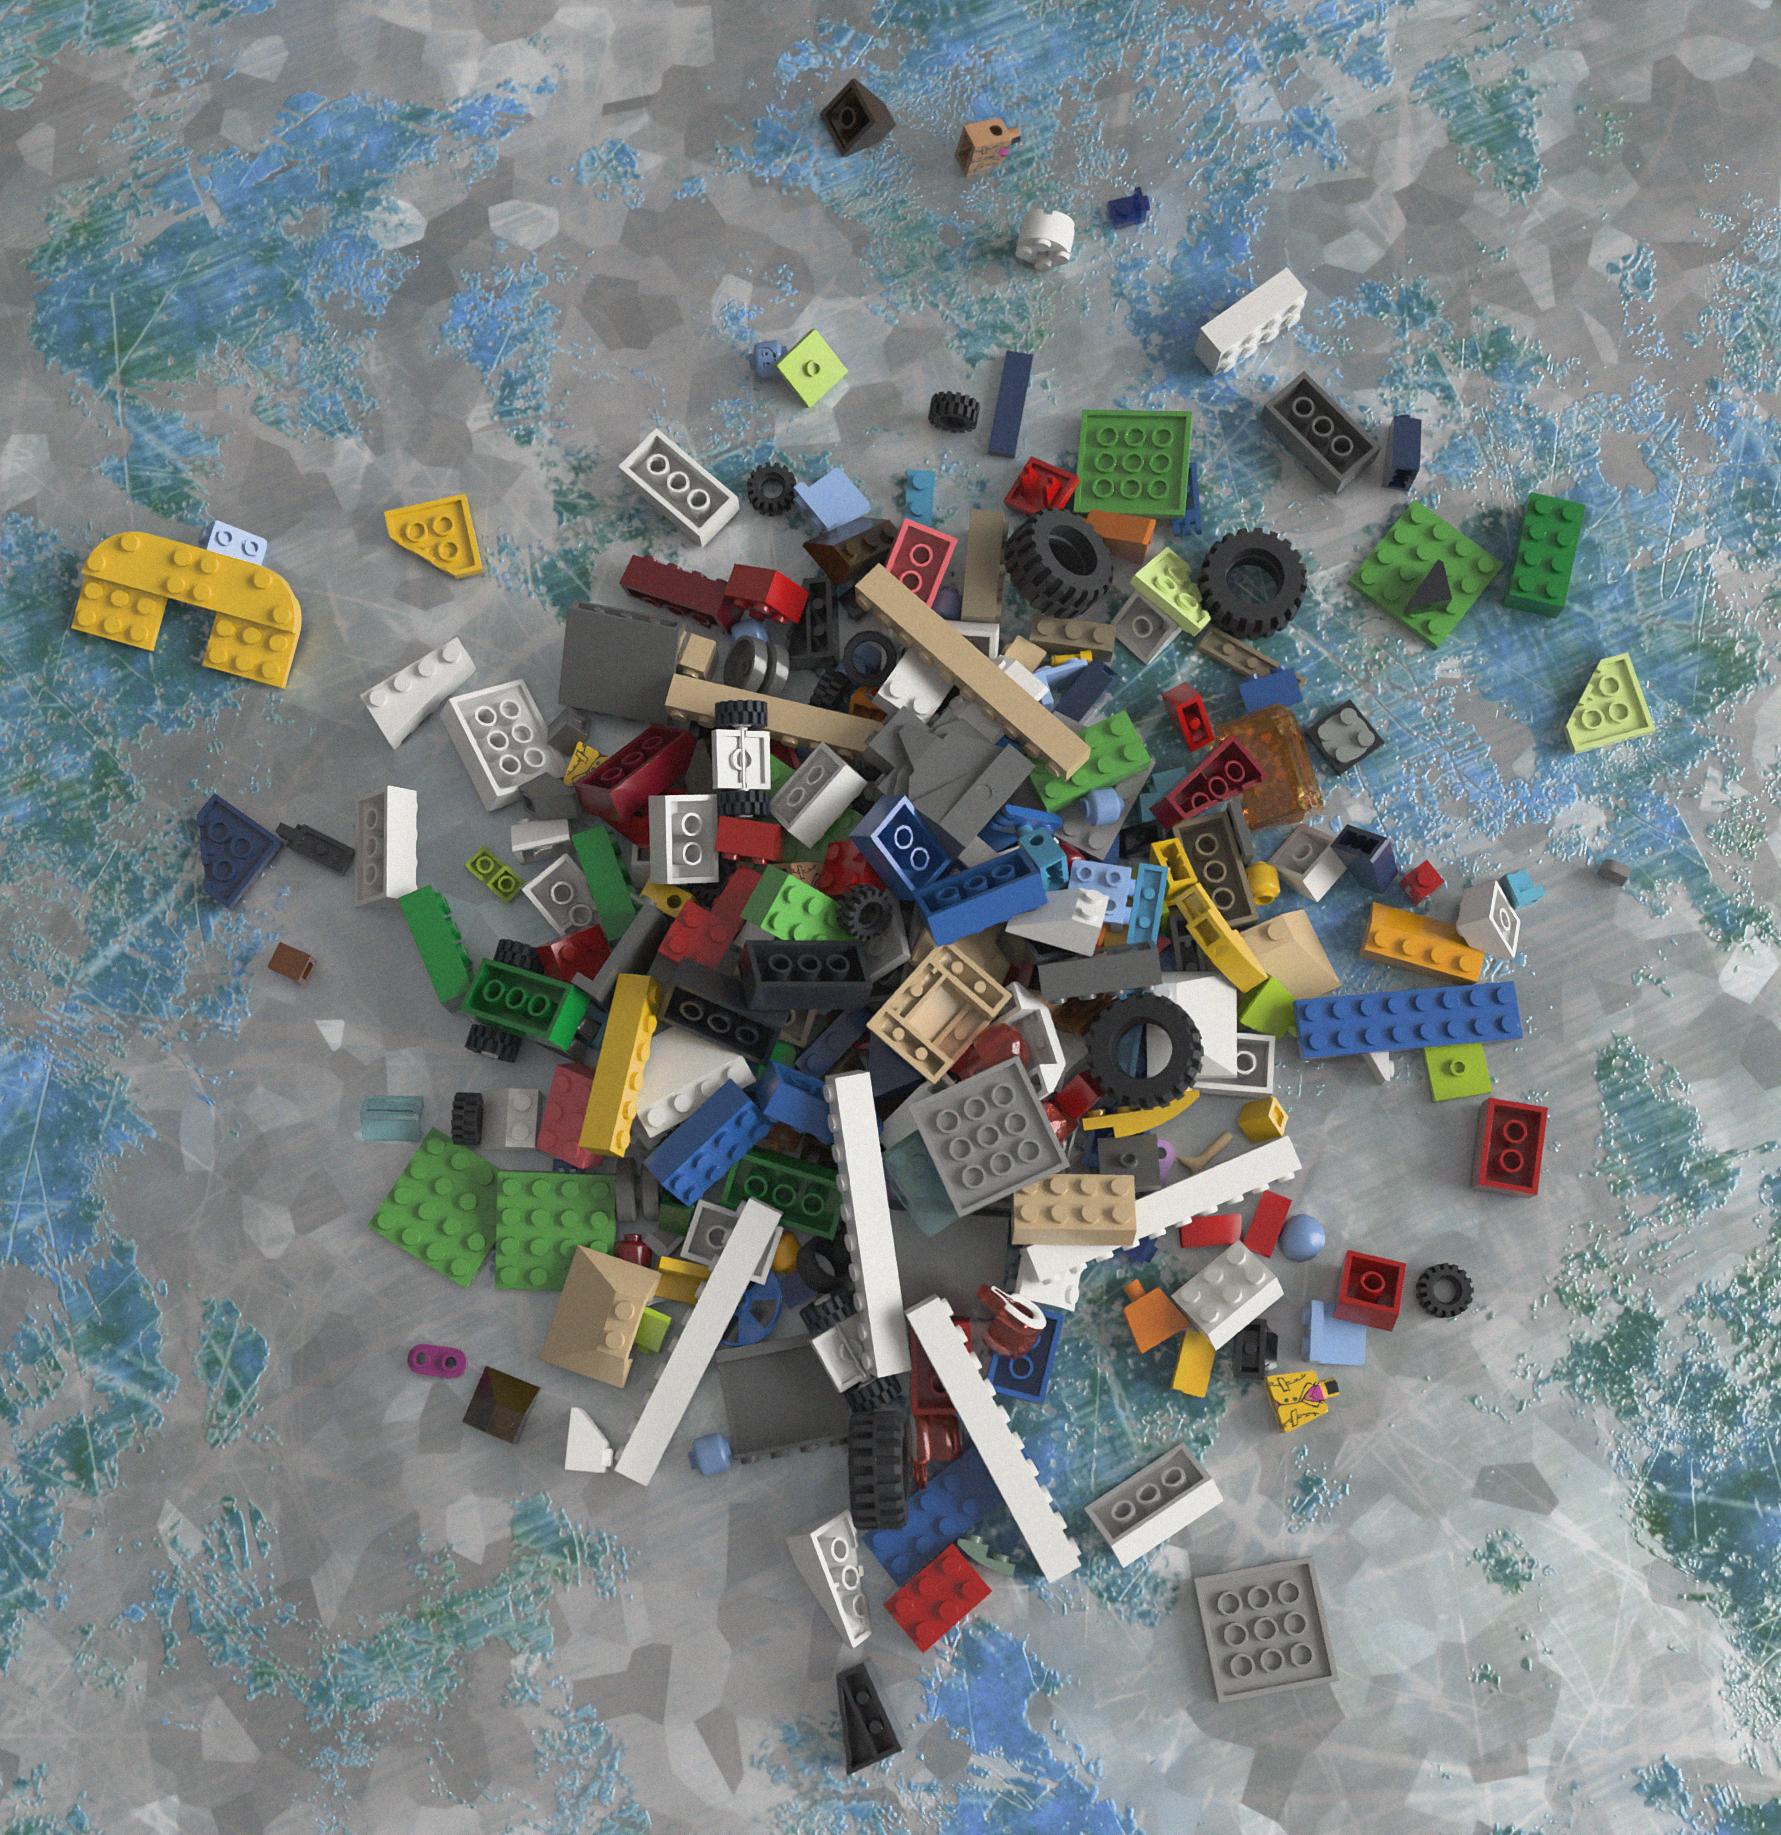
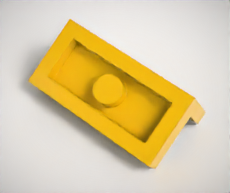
M661 1256L655 1265V1271L662 1274L654 1297L696 1306L699 1300L694 1297L702 1281L708 1282L712 1272L708 1271V1266Z
M1188 1329L1183 1331L1169 1389L1204 1398L1216 1350L1201 1335H1198V1332Z

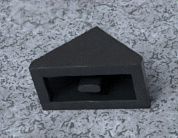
M1438 559L1403 613L1413 615L1442 610L1448 607L1452 596L1444 563Z
M1157 819L1120 829L1118 833L1119 858L1150 857L1151 843L1167 840L1166 829Z

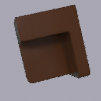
M279 942L268 964V968L305 987L317 960L305 952Z

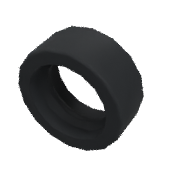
M867 630L859 632L849 639L844 648L843 664L845 672L853 681L860 685L872 687L882 684L896 667L897 654L894 644L879 631ZM876 642L885 650L887 656L886 664L879 673L867 675L861 673L855 667L853 654L862 643Z
M814 1236L797 1252V1270L802 1280L811 1289L818 1293L826 1294L844 1286L851 1279L849 1266L832 1257L834 1254L832 1253V1248L835 1246L833 1245V1240ZM815 1252L828 1259L834 1269L835 1276L828 1274L820 1267Z

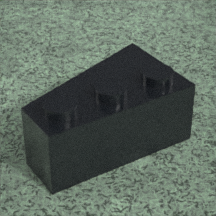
M828 576L804 578L801 587L808 591L809 595L798 624L791 623V627L788 628L786 634L785 648L789 655V671L837 667L840 662L838 587L835 586Z
M870 1657L837 1673L838 1700L842 1717L843 1746L845 1745L846 1774L848 1776L902 1751L908 1743Z

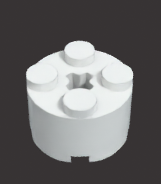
M1044 209L1031 210L1024 214L1021 222L1016 256L1035 264L1034 267L1040 271H1049L1051 267L1067 264L1074 238V222L1071 218L1058 211H1053L1052 215L1043 214Z

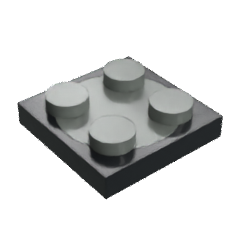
M1350 699L1304 733L1338 777L1385 743Z

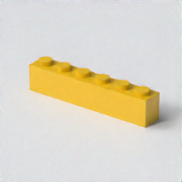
M619 973L578 1144L579 1147L592 1154L624 1157L625 1149L630 1142V1127L637 1111L636 1101L639 1090L643 1085L645 1063L650 1056L649 1045L652 1033L657 1025L656 1015L658 1007L663 999V985L651 976Z

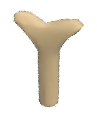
M1225 1130L1198 1157H1177V1161L1189 1168L1190 1174L1193 1175L1204 1170L1207 1163L1223 1150L1234 1137Z

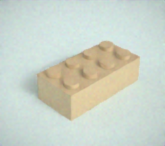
M1053 1174L1012 1193V1244L1133 1246L1137 1232L1134 1175Z

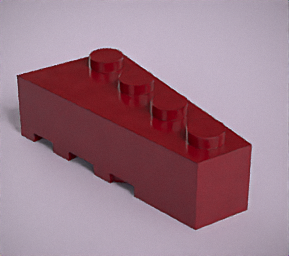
M632 555L619 582L628 596L660 609L664 604L675 615L685 618L686 614L700 622L701 626L711 629L712 625L720 627L723 630V635L727 637L732 635L731 628L733 624L740 622L745 610L734 607L732 605L733 601L723 595L728 583L727 581L719 578L716 581L708 579L698 571L689 573L673 563L661 564L658 560L648 555H644V557Z
M1232 734L1215 745L1164 793L1149 810L1162 826L1169 830L1252 789L1268 779L1269 776L1236 736Z

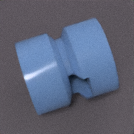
M868 642L862 643L854 651L853 662L861 673L871 675V672H877L881 665L882 653ZM841 659L834 671L848 677L849 683L847 686L857 690L861 685L848 676L845 672L843 659Z

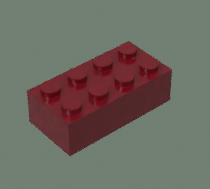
M653 724L574 784L586 814L618 822H624L632 818L633 813L642 806L649 804V796H656L661 791L670 788L675 780L687 773L696 747L691 732L689 730Z

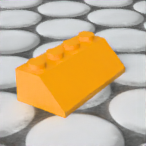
M1373 902L1358 957L1462 986L1474 985L1478 982L1484 952L1469 947L1464 937L1459 936L1456 925Z

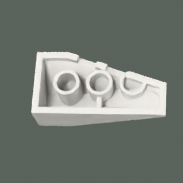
M564 853L545 866L519 887L560 937L584 926L600 924L611 953L613 952L585 874L567 853Z
M842 1509L804 1524L786 1536L785 1539L795 1566L849 1649L856 1647L872 1635L868 1601L867 1597L862 1594L860 1576H864L863 1566H858L856 1547H860L859 1536L852 1522L849 1509Z

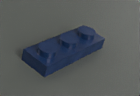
M865 1008L864 1010H842L792 1063L802 1073L819 1080L867 1030L866 1024L873 1016Z

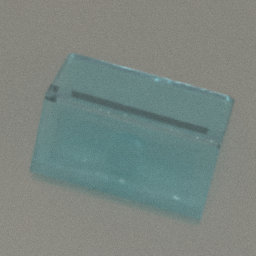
M365 1095L359 1112L363 1140L421 1141L420 1118L424 1108L423 1096Z

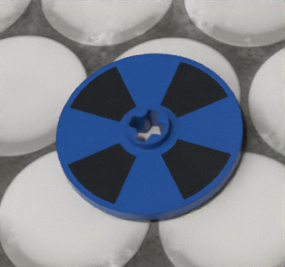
M771 1268L765 1285L749 1281L742 1296L746 1301L740 1307L737 1306L720 1340L721 1343L733 1347L754 1344L772 1330L781 1312L783 1295L779 1279Z

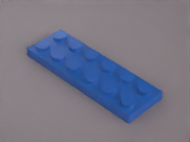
M973 1445L909 1498L908 1523L905 1527L894 1530H870L861 1539L899 1587L1002 1502L1003 1498L975 1445ZM1021 1449L1020 1451L1024 1459H1029L1027 1454Z

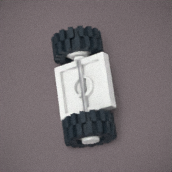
M761 700L717 702L715 704V727L719 729L712 731L713 789L737 790L719 792L717 794L718 818L720 816L738 819L769 817L770 793L766 791L771 789L769 732L748 731L750 729L768 727L767 702Z
M510 939L499 940L493 958L494 961L536 974H544L545 970L536 947L522 944L519 941L514 942ZM484 1024L471 1025L465 1048L493 1059L496 1058L501 1061L515 1063L522 1042L521 1038L490 1026L486 1027L487 1025L484 1026Z
M846 1286L836 1288L830 1293L816 1298L815 1301L807 1304L808 1306L803 1307L799 1311V1315L811 1335L818 1334L811 1338L809 1342L837 1392L842 1393L845 1391L844 1396L853 1413L879 1409L882 1407L881 1405L889 1403L890 1399L897 1397V1394L901 1393L902 1387L895 1374L877 1378L865 1370L862 1363V1353L865 1352L864 1344L859 1337L857 1329L858 1323H860L859 1311L856 1310L853 1298Z

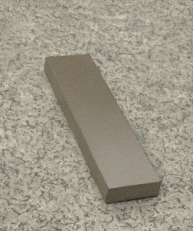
M1210 624L1196 648L1197 651L1244 678L1258 673L1260 678L1271 675L1270 669L1282 666L1279 662L1223 632ZM1295 672L1300 691H1302L1308 679Z

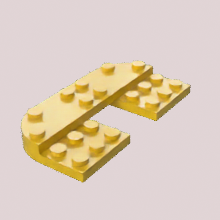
M135 531L113 535L101 542L90 553L81 573L85 574L71 628L154 651L168 598L217 611L203 666L285 688L300 635L301 610L298 599L295 598L289 587L290 585L278 573L252 562L156 535Z

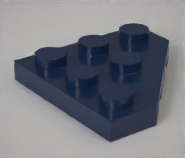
M214 793L197 814V823L200 828L201 858L205 872V892L231 911L280 849L283 842Z

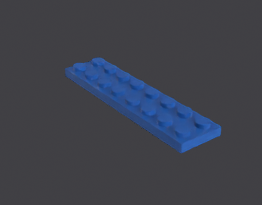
M1514 981L1301 999L1292 1002L1301 1060L1500 1042L1524 1038Z

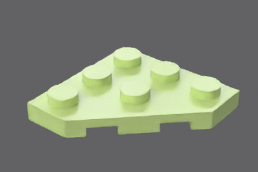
M1166 547L1137 572L1129 583L1135 587L1140 595L1152 601L1159 611L1175 620L1182 630L1195 637L1211 618L1208 611L1202 610L1200 602L1203 598L1197 584L1191 583L1189 575L1192 571L1189 564L1170 548Z
M1628 652L1601 659L1597 664L1564 727L1572 755L1652 734L1656 730Z

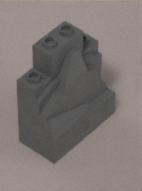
M904 705L897 713L892 710L882 721L884 728L880 732L874 730L864 741L867 747L862 754L863 757L882 772L872 785L876 790L870 798L877 803L882 795H905L952 858V861L949 863L950 866L1036 767L1010 743L1005 748L993 744L964 718L960 719L949 709L941 716L936 713L925 724Z

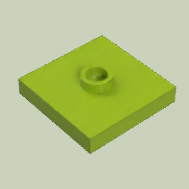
M811 329L773 365L806 408H811L848 372L816 329Z
M1482 1043L1422 1049L1433 1103L1492 1093Z

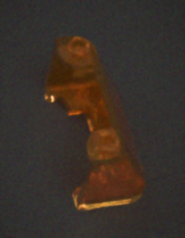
M1278 702L1216 726L1218 732L1216 736L1217 744L1234 734L1269 776L1265 781L1243 793L1247 806L1243 808V815L1251 834L1326 814L1325 804L1298 719L1292 709Z

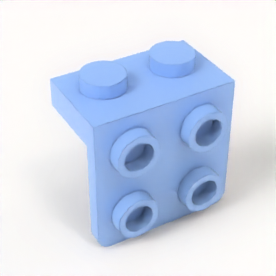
M840 468L833 469L809 488L803 481L794 486L795 498L793 501L802 513L805 512L809 516L812 526L818 533L822 532L824 534L860 518L870 509L869 502Z
M217 520L207 527H203L198 537V543H201L200 548L258 565L262 564L267 547L265 539Z
M1072 658L1063 662L1061 666L1054 668L1044 666L1033 673L1049 690L1038 701L1049 712H1052L1054 703L1051 691L1072 686L1088 666L1086 659Z
M1085 860L1073 861L1068 889L1083 888L1086 890H1096L1103 895L1109 896L1103 922L1110 923L1111 932L1122 933L1123 924L1129 925L1132 907H1126L1128 896L1134 897L1136 880L1131 879V867Z
M1319 1300L1306 1302V1307L1302 1309V1325H1306L1305 1337L1301 1339V1355H1305L1304 1362L1350 1366L1363 1365L1365 1363L1366 1326L1333 1318L1335 1304H1328Z

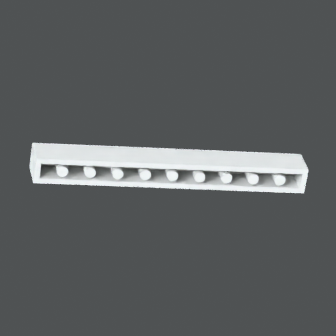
M856 1070L825 1076L826 1084L823 1086V1093L830 1107L828 1126L834 1135L835 1142L832 1145V1155L835 1162L838 1163L839 1174L836 1176L838 1190L842 1192L843 1198L840 1211L842 1219L846 1222L848 1234H845V1245L851 1254L852 1264L849 1265V1273L852 1281L855 1282L856 1288L853 1301L860 1316V1323H858L857 1329L859 1337L863 1341L865 1351L862 1353V1363L865 1370L877 1378L910 1371L912 1368L870 1073Z
M1289 1136L1279 1137L1162 1187L1160 1191H1153L1135 1199L1137 1232L1133 1246L1030 1244L1019 1249L1032 1282L1042 1281L1045 1286L1060 1280L1059 1274L1069 1270L1070 1274L1087 1268L1085 1263L1095 1258L1097 1262H1101L1114 1256L1112 1251L1119 1247L1126 1251L1140 1245L1138 1239L1147 1235L1149 1239L1159 1237L1166 1233L1165 1227L1174 1224L1175 1228H1179L1192 1222L1191 1216L1200 1213L1201 1217L1218 1211L1216 1206L1225 1201L1227 1206L1244 1199L1242 1194L1250 1190L1253 1195L1269 1189L1268 1183L1277 1179L1278 1183L1290 1180L1295 1177L1293 1172L1301 1169L1302 1166Z
M752 1196L748 1202L741 1201L734 1215L739 1220L734 1229L730 1227L727 1229L721 1241L725 1248L721 1256L715 1254L708 1267V1271L712 1272L707 1283L701 1282L694 1296L699 1300L694 1310L688 1308L681 1322V1325L685 1326L681 1337L674 1336L667 1350L672 1355L667 1364L663 1362L660 1364L654 1376L658 1383L654 1391L648 1389L641 1402V1406L645 1407L640 1418L634 1417L627 1433L631 1434L627 1445L621 1443L614 1457V1460L618 1462L614 1469L615 1471L646 1487L651 1481L784 1212Z
M933 1294L904 1310L903 1312L1044 1577L1050 1584L1080 1567L1081 1564L1077 1556L1081 1552L1073 1538L1067 1540L1063 1529L1067 1528L1066 1523L1059 1511L1053 1513L1048 1503L1052 1502L1053 1499L1045 1485L1039 1487L1035 1476L1039 1473L1031 1458L1024 1459L1020 1450L1025 1447L1016 1431L1011 1434L1006 1423L1011 1420L1002 1405L996 1406L992 1396L996 1395V1392L989 1379L982 1380L978 1369L982 1368L974 1351L968 1353L963 1343L968 1341L960 1325L954 1327L949 1317L954 1313L946 1298L940 1300L936 1294Z

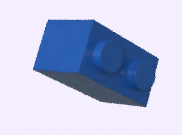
M1286 665L1270 669L1271 675L1260 678L1258 673L1243 678V684L1238 686L1248 718L1303 702L1293 668L1287 669Z

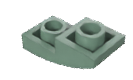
M965 1533L964 1539L958 1537L957 1544L974 1560L994 1571L1013 1577L1015 1564L1009 1563L1010 1556L992 1552L991 1558L986 1557L988 1545L982 1543L983 1537Z

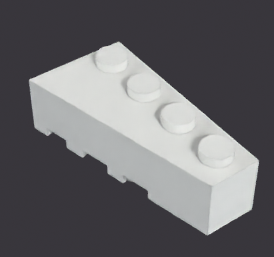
M458 637L362 693L360 697L388 742L396 750L402 744L401 741L410 732L413 733L420 726L419 724L430 713L433 714L440 707L439 704L448 695H452L477 669Z

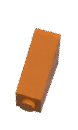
M1090 509L1088 517H1083L1082 520L1090 523L1094 527L1093 530L1104 539L1103 543L1105 547L1109 548L1111 555L1142 565L1152 539L1156 520Z

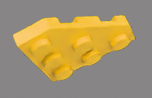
M465 493L384 511L388 534L392 542L455 579L483 573Z

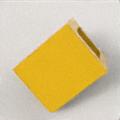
M1275 1096L1245 1103L1238 1124L1249 1141L1257 1143L1282 1137L1288 1116Z

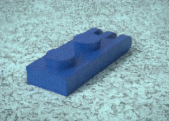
M1196 462L1189 463L1185 519H1173L1174 537H1180L1179 526L1185 527V536L1191 535L1190 525H1195L1196 535L1202 534Z
M1007 804L1002 808V811H998L989 820L987 825L992 830L1016 834V831L1024 825H1030L1033 830L1045 827L1052 836L1063 825L1059 814Z

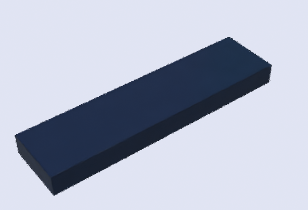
M1009 350L1006 352L988 447V454L1015 459L1033 362L1032 354Z

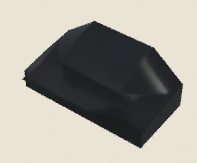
M1255 1318L1233 1336V1378L1265 1380V1375L1277 1368L1278 1335L1267 1326V1319Z

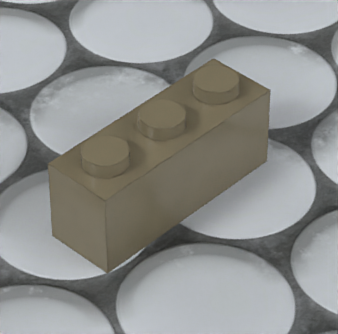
M1033 613L1029 642L1043 649L1048 654L1069 655L1079 654V651L1091 650L1092 660L1111 662L1117 625L1077 619L1054 618V616Z

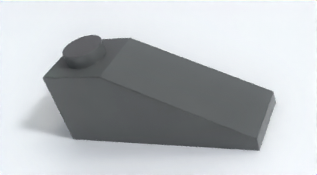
M1177 905L1168 906L1169 916L1165 933L1166 937L1172 941L1169 950L1174 972L1206 971L1204 951L1186 928V925L1189 924Z

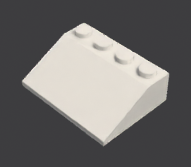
M523 679L448 699L440 713V717L487 812L522 800L518 787L545 772H548L555 778L564 780L568 767L560 751L547 744L548 728Z
M672 1026L651 1038L649 1045L650 1056L645 1063L643 1085L639 1090L636 1101V1115L648 1138L651 1140L687 1120L730 1078L742 1089L754 1084L756 1079L743 1056Z

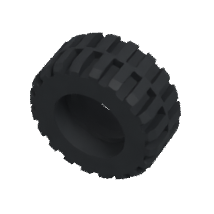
M1046 508L1036 511L1008 538L1004 552V560L1007 561L1005 563L1006 572L1010 574V582L1013 587H1017L1019 590L1018 594L1022 599L1026 598L1030 602L1029 605L1034 609L1042 610V614L1047 616L1054 615V618L1072 619L1086 612L1108 592L1114 572H1112L1114 564L1113 560L1110 559L1111 552L1108 547H1105L1102 536L1093 530L1094 527L1090 523L1084 522L1082 520L1083 517L1078 514L1073 515L1070 513V510Z
M1254 527L1253 532H1248L1247 528L1238 529L1236 536L1229 532L1222 537L1221 542L1216 541L1203 560L1197 580L1198 589L1203 598L1200 605L1202 610L1208 611L1211 618L1209 622L1212 625L1215 622L1218 623L1220 630L1225 633L1228 630L1234 633L1233 637L1240 640L1242 635L1248 636L1249 641L1258 640L1261 634L1266 639L1273 636L1276 630L1281 632L1285 629L1289 621H1292L1296 616L1307 589L1308 579L1305 578L1307 569L1305 563H1299L1302 557L1297 549L1292 551L1290 549L1292 543L1286 538L1283 541L1278 539V533L1270 531V534L1262 533L1263 528ZM1242 565L1260 567L1267 571L1274 579L1277 586L1276 596L1272 600L1261 604L1244 602L1238 599L1228 588L1226 583L1228 572Z
M1134 992L1127 994L1125 999L1121 1000L1118 997L1112 1000L1110 1008L1105 1009L1103 1007L1098 1012L1100 1015L1098 1021H1092L1089 1030L1092 1031L1091 1036L1086 1037L1085 1047L1088 1048V1054L1085 1055L1086 1064L1090 1066V1074L1093 1080L1111 1098L1133 1109L1153 1110L1154 1107L1158 1106L1161 1108L1170 1106V1102L1174 1099L1179 1101L1185 1096L1184 1091L1188 1087L1193 1088L1197 1082L1194 1078L1197 1073H1201L1203 1066L1201 1064V1057L1204 1056V1047L1201 1045L1202 1036L1195 1022L1180 1005L1174 1003L1170 998L1163 995L1161 997L1156 996L1152 992H1144V995H1138ZM1143 1024H1153L1162 1028L1169 1036L1172 1044V1054L1168 1064L1160 1073L1151 1078L1138 1079L1128 1075L1120 1066L1118 1048L1122 1038L1131 1029Z
M896 1410L856 1412L850 1416L848 1429L849 1497L852 1522L854 1527L860 1531L902 1529L908 1523L909 1497L905 1423L903 1414Z

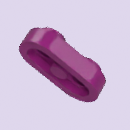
M419 1344L409 1351L407 1357L409 1368L413 1372L422 1375L458 1378L468 1368L466 1354L456 1348ZM424 1353L427 1356V1361L420 1365L417 1358L420 1354ZM454 1357L456 1359V1366L449 1369L447 1367V1360Z

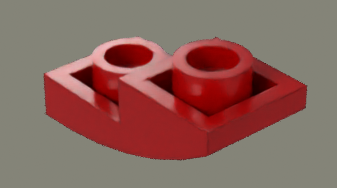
M1264 1190L1243 1243L1251 1252L1270 1259L1290 1208L1291 1199Z
M1241 1214L1191 1217V1223L1179 1227L1180 1248L1234 1244L1238 1240L1243 1243Z

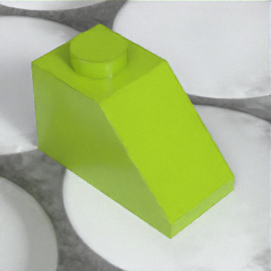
M645 1306L633 1341L638 1343L636 1350L651 1357L654 1351L661 1354L676 1321Z

